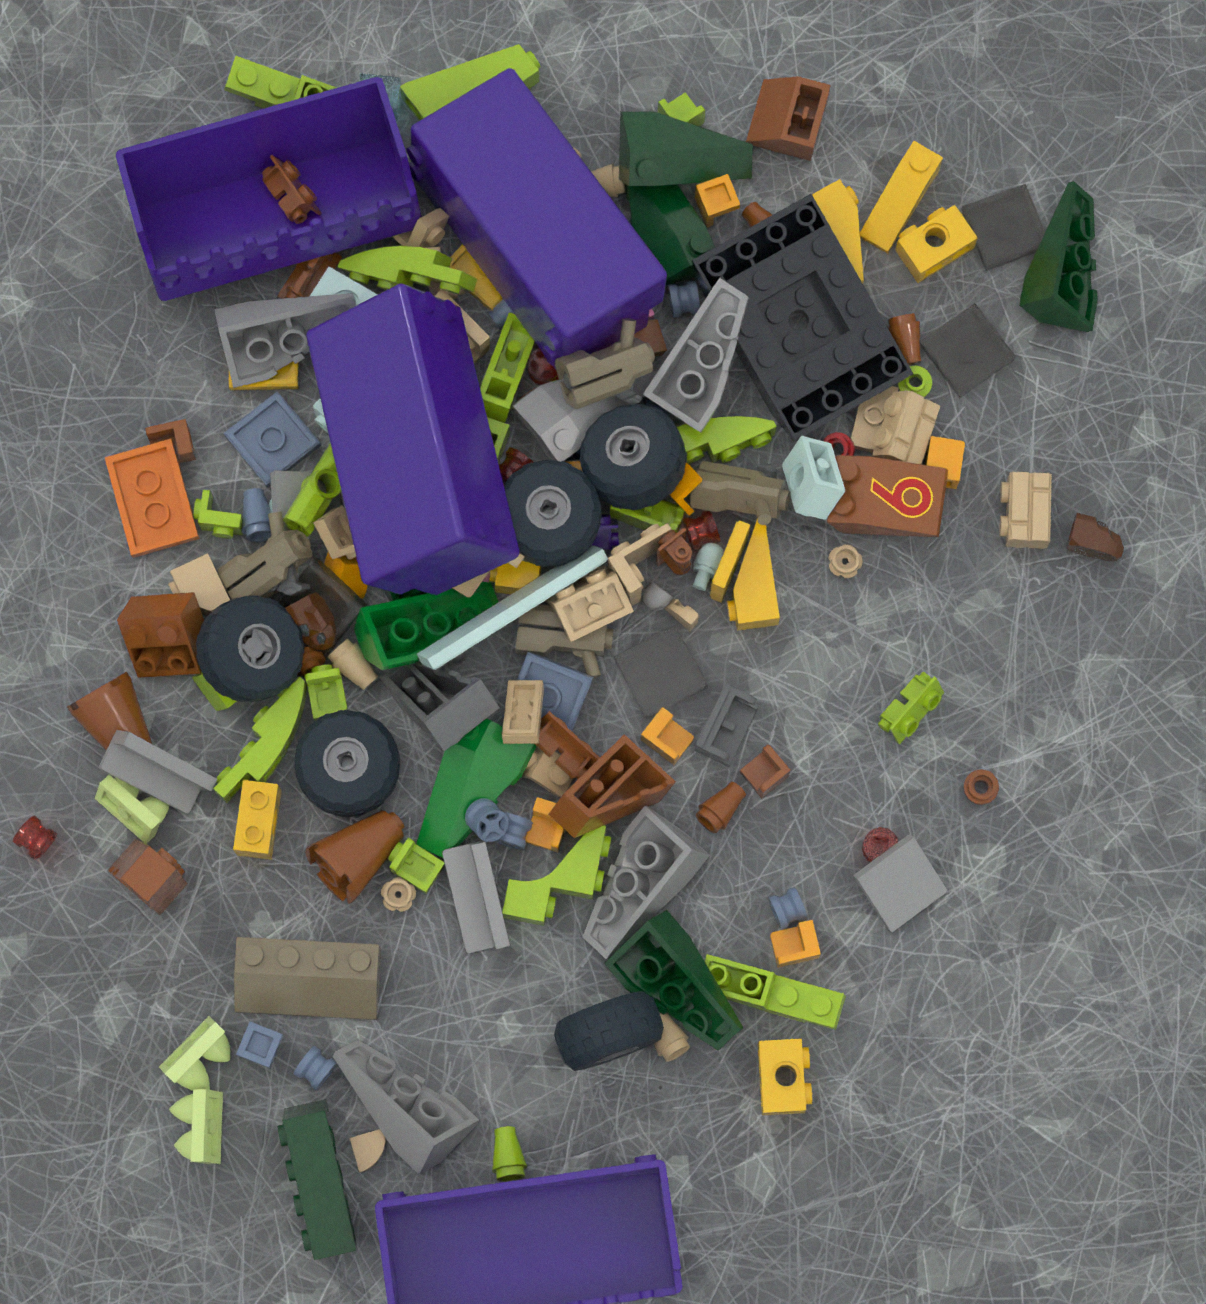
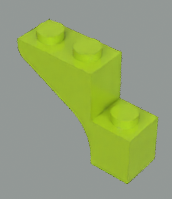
M606 826L585 833L559 865L544 878L533 881L509 879L502 911L503 918L544 926L546 917L553 918L556 897H551V892L593 900L594 891L601 892L605 871L599 870L601 856L608 858L612 837L605 836Z

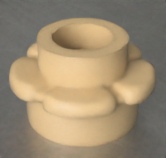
M845 544L836 547L829 554V569L836 576L842 575L843 578H851L857 574V569H860L862 566L861 554L851 545ZM847 559L848 564L844 565L842 560Z
M395 877L392 881L386 882L381 889V896L384 897L383 904L391 911H406L412 906V900L416 897V890L412 884H408L401 877ZM401 892L402 896L400 898H396L395 893Z

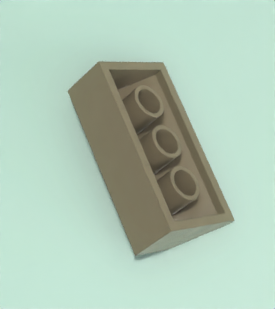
M237 937L234 965L235 1012L377 1020L381 964L380 945Z

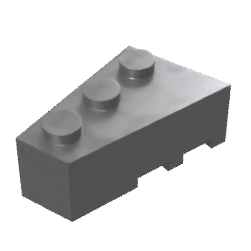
M421 661L395 667L380 678L399 707L443 751L458 743L464 735L500 708L481 679L473 677L469 680L452 670L449 673L440 671L438 668L433 670L423 665Z

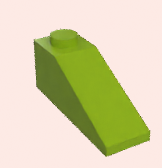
M510 312L480 387L487 417L506 423L535 343L516 315Z

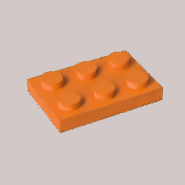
M172 439L105 457L129 550L133 558L200 539Z

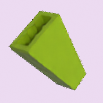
M518 44L406 82L400 86L401 97L420 121L508 68L515 70L524 84L530 89L540 82L539 68L541 66L531 51L525 52Z

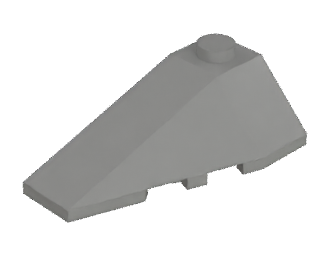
M719 278L643 393L644 396L700 433L721 403L749 297Z
M353 293L248 301L214 309L233 388L268 380L275 376L277 370L291 362L296 364L305 358L304 355L310 352L306 338L307 331L355 307Z
M653 370L651 373L636 378L632 391L643 397V393L655 377L656 372ZM559 379L537 386L514 403L512 408L547 458L562 462L580 449L586 431L598 417L605 412L607 413L615 409V407L630 404L613 396L575 409L566 403L560 382L564 381V379Z
M648 806L643 807L623 833L619 845H622L615 864H611L607 873L610 876L603 895L598 897L583 934V938L606 960L684 888L710 856L687 833Z
M356 1040L335 1051L333 1055L334 1060L393 1150L419 1175L441 1163L479 1122V1119L456 1097L446 1091H443L440 1095L423 1085L426 1079L415 1074L412 1078L396 1069L394 1060L360 1040Z

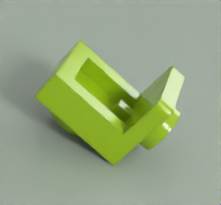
M203 489L202 499L196 498L193 514L194 519H198L201 530L211 531L213 536L224 539H232L233 534L243 535L242 515L213 511L212 493L210 490Z
M321 665L312 668V673L305 674L314 721H317L319 717L327 713L348 710L339 668L333 669L332 665Z
M410 838L404 844L398 842L388 858L392 862L389 867L392 873L425 894L428 893L445 866L442 860L416 845L415 841Z

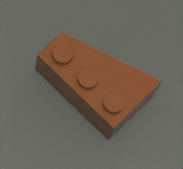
M624 734L562 795L548 815L573 838H576L640 811L644 806L649 807L660 802L676 781Z
M137 839L127 847L107 870L159 916L188 884L182 877L185 871L174 857L162 847L156 852L149 845Z

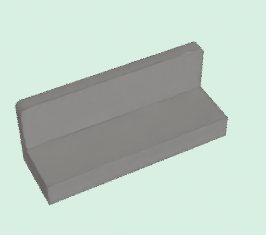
M116 730L99 765L101 770L186 814L191 811L200 790L212 791L217 781V778L142 738L121 730Z
M482 840L443 850L442 855L465 951L472 953L492 947L499 949L510 946L485 841Z

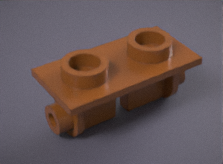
M271 155L270 158L275 166L267 167L262 172V181L277 200L287 193L278 202L287 218L291 222L300 224L306 220V214L310 210L318 215L322 214L314 203L317 200L314 192L306 184H301L298 180V177L301 176L299 170L289 160L283 162L274 155Z
M333 253L298 263L277 297L280 299L310 297L327 268L331 267L335 270L342 256Z
M685 527L678 533L675 530L668 532L658 542L660 547L657 548L656 565L659 567L665 562L672 572L677 575H685L691 568L692 549L686 542L687 530Z
M550 711L541 718L539 743L534 744L548 757L558 750L561 755L554 763L568 774L571 779L575 777L578 780L600 757L593 752L588 743L580 740L567 728L563 720L555 717Z

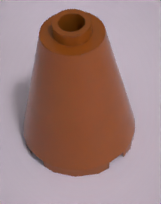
M127 672L67 706L70 714L105 750H107L116 730L130 732L152 744L132 679Z
M381 810L312 843L306 848L305 854L310 865L317 862L320 872L316 875L338 899L344 901L347 898L348 904H351L388 859L397 843L401 842L404 838L402 830L405 826L394 812L388 814L386 811Z

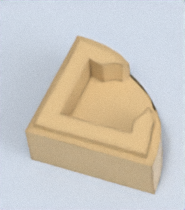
M673 599L664 608L689 632L698 624L699 614L690 606L684 607L678 599Z
M380 1129L350 1138L359 1173L372 1168L384 1151L386 1138Z

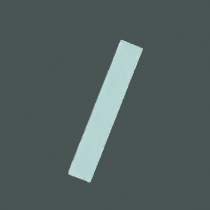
M591 545L577 559L565 565L554 567L417 653L418 658L423 665L436 670L607 562L608 558L604 550Z

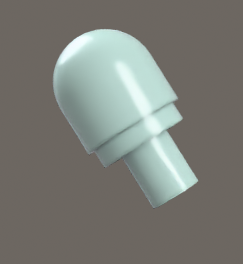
M706 543L698 550L693 563V571L697 575L692 585L698 590L705 591L710 578H714L724 553L722 547L718 544Z

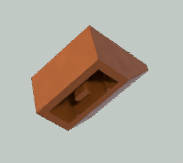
M798 76L763 79L746 142L759 148L811 161L829 99L831 85Z
M194 592L134 596L130 598L117 622L138 678L201 674L202 671L196 657V641L204 618Z

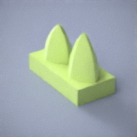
M108 775L100 782L95 799L140 840L147 844L155 837L160 823L169 810V805L152 796L139 801L136 799L139 789Z
M208 1016L159 1068L174 1083L177 1082L192 1091L193 1089L210 1090L208 1074L199 1058L202 1056L214 1062L230 1061L231 1051L228 1039L224 1034L225 1031Z
M193 1089V1094L181 1098L169 1109L179 1120L192 1124V1130L183 1134L174 1144L178 1152L191 1160V1162L221 1164L223 1092Z

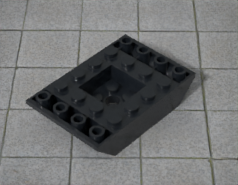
M812 194L805 196L691 261L705 298L719 278L749 297L735 351L772 416L794 442L799 440L801 436H806L913 374ZM801 312L805 315L807 325L804 330L798 331L790 326L789 316L791 313Z

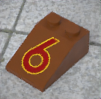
M837 455L836 461L845 492L829 514L827 523L844 534L939 537L948 476L946 468L870 456Z

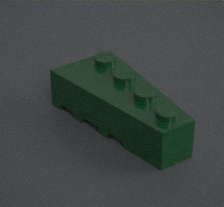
M326 1099L285 1108L282 1119L283 1124L277 1126L281 1146H288L291 1159L285 1161L290 1182L296 1181L299 1192L298 1195H293L296 1213L298 1217L304 1215L307 1229L301 1230L305 1252L312 1250L314 1260L357 1250L348 1199L343 1191L344 1181L341 1166L335 1156L337 1152L334 1133L331 1125H328L327 1112H329Z

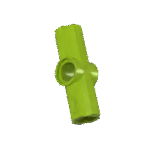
M331 443L311 475L303 480L301 491L283 518L289 530H298L307 537L311 535L315 528L313 522L322 517L332 499L341 492ZM318 479L325 484L326 493L319 489Z

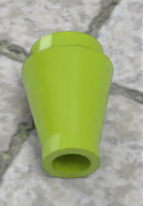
M506 1126L495 1129L492 1172L496 1174L497 1181L509 1182L524 1178V1170L527 1169V1164L516 1136L515 1127Z

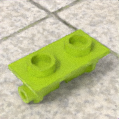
M925 672L915 675L900 692V695L908 700V702L904 705L897 699H894L879 716L881 720L878 722V726L887 733L891 731L898 744H901L906 737L911 736L917 730L919 722L927 712L934 710L940 703L944 691L935 676L931 678Z

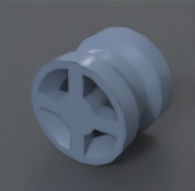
M688 281L683 286H678L675 283L668 284L672 317L678 318L683 313L688 312L695 315L700 308L696 281Z
M478 799L469 805L466 810V824L485 842H494L500 839L508 829V817L490 799Z
M504 812L509 821L508 829L495 842L514 849L524 850L526 846L524 838L526 832L531 830L533 822L521 816Z
M795 887L788 889L787 893L783 896L773 895L768 897L772 913L781 930L788 928L789 924L796 920L799 922L808 920L806 910Z
M313 1046L301 1060L293 1074L299 1079H307L310 1082V1087L318 1091L330 1077L337 1063L332 1058L326 1059L323 1057L321 1050Z

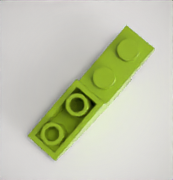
M235 56L224 90L255 101L254 106L264 109L337 87L304 75L301 78H297Z
M392 246L371 249L340 260L338 268L350 273L348 278L353 281L368 285L370 279L377 281V287L385 290L401 283L412 287L413 282L430 287L432 281L439 283V289L459 294L460 289L474 292L477 279L471 275L449 268L452 258L437 250L422 247Z
M732 416L711 418L701 433L688 424L678 426L677 429L685 445L688 464L701 459L704 456L703 452L706 451L712 463L718 460L726 463L741 455L740 451L750 446L758 449L769 444L772 441L771 437L775 436L777 426L773 420Z
M300 676L288 688L277 694L279 699L270 708L267 705L264 706L253 718L255 724L252 730L260 738L257 743L253 740L249 742L239 754L242 759L233 768L228 766L217 776V785L213 789L226 803L242 788L243 780L249 781L252 778L257 782H266L286 755L299 727L306 701L307 686Z
M706 955L705 963L728 1000L799 1022H809L836 1030L846 998L844 993L778 976L774 972Z

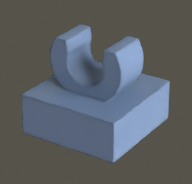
M249 1021L236 1055L270 1069L284 1035Z

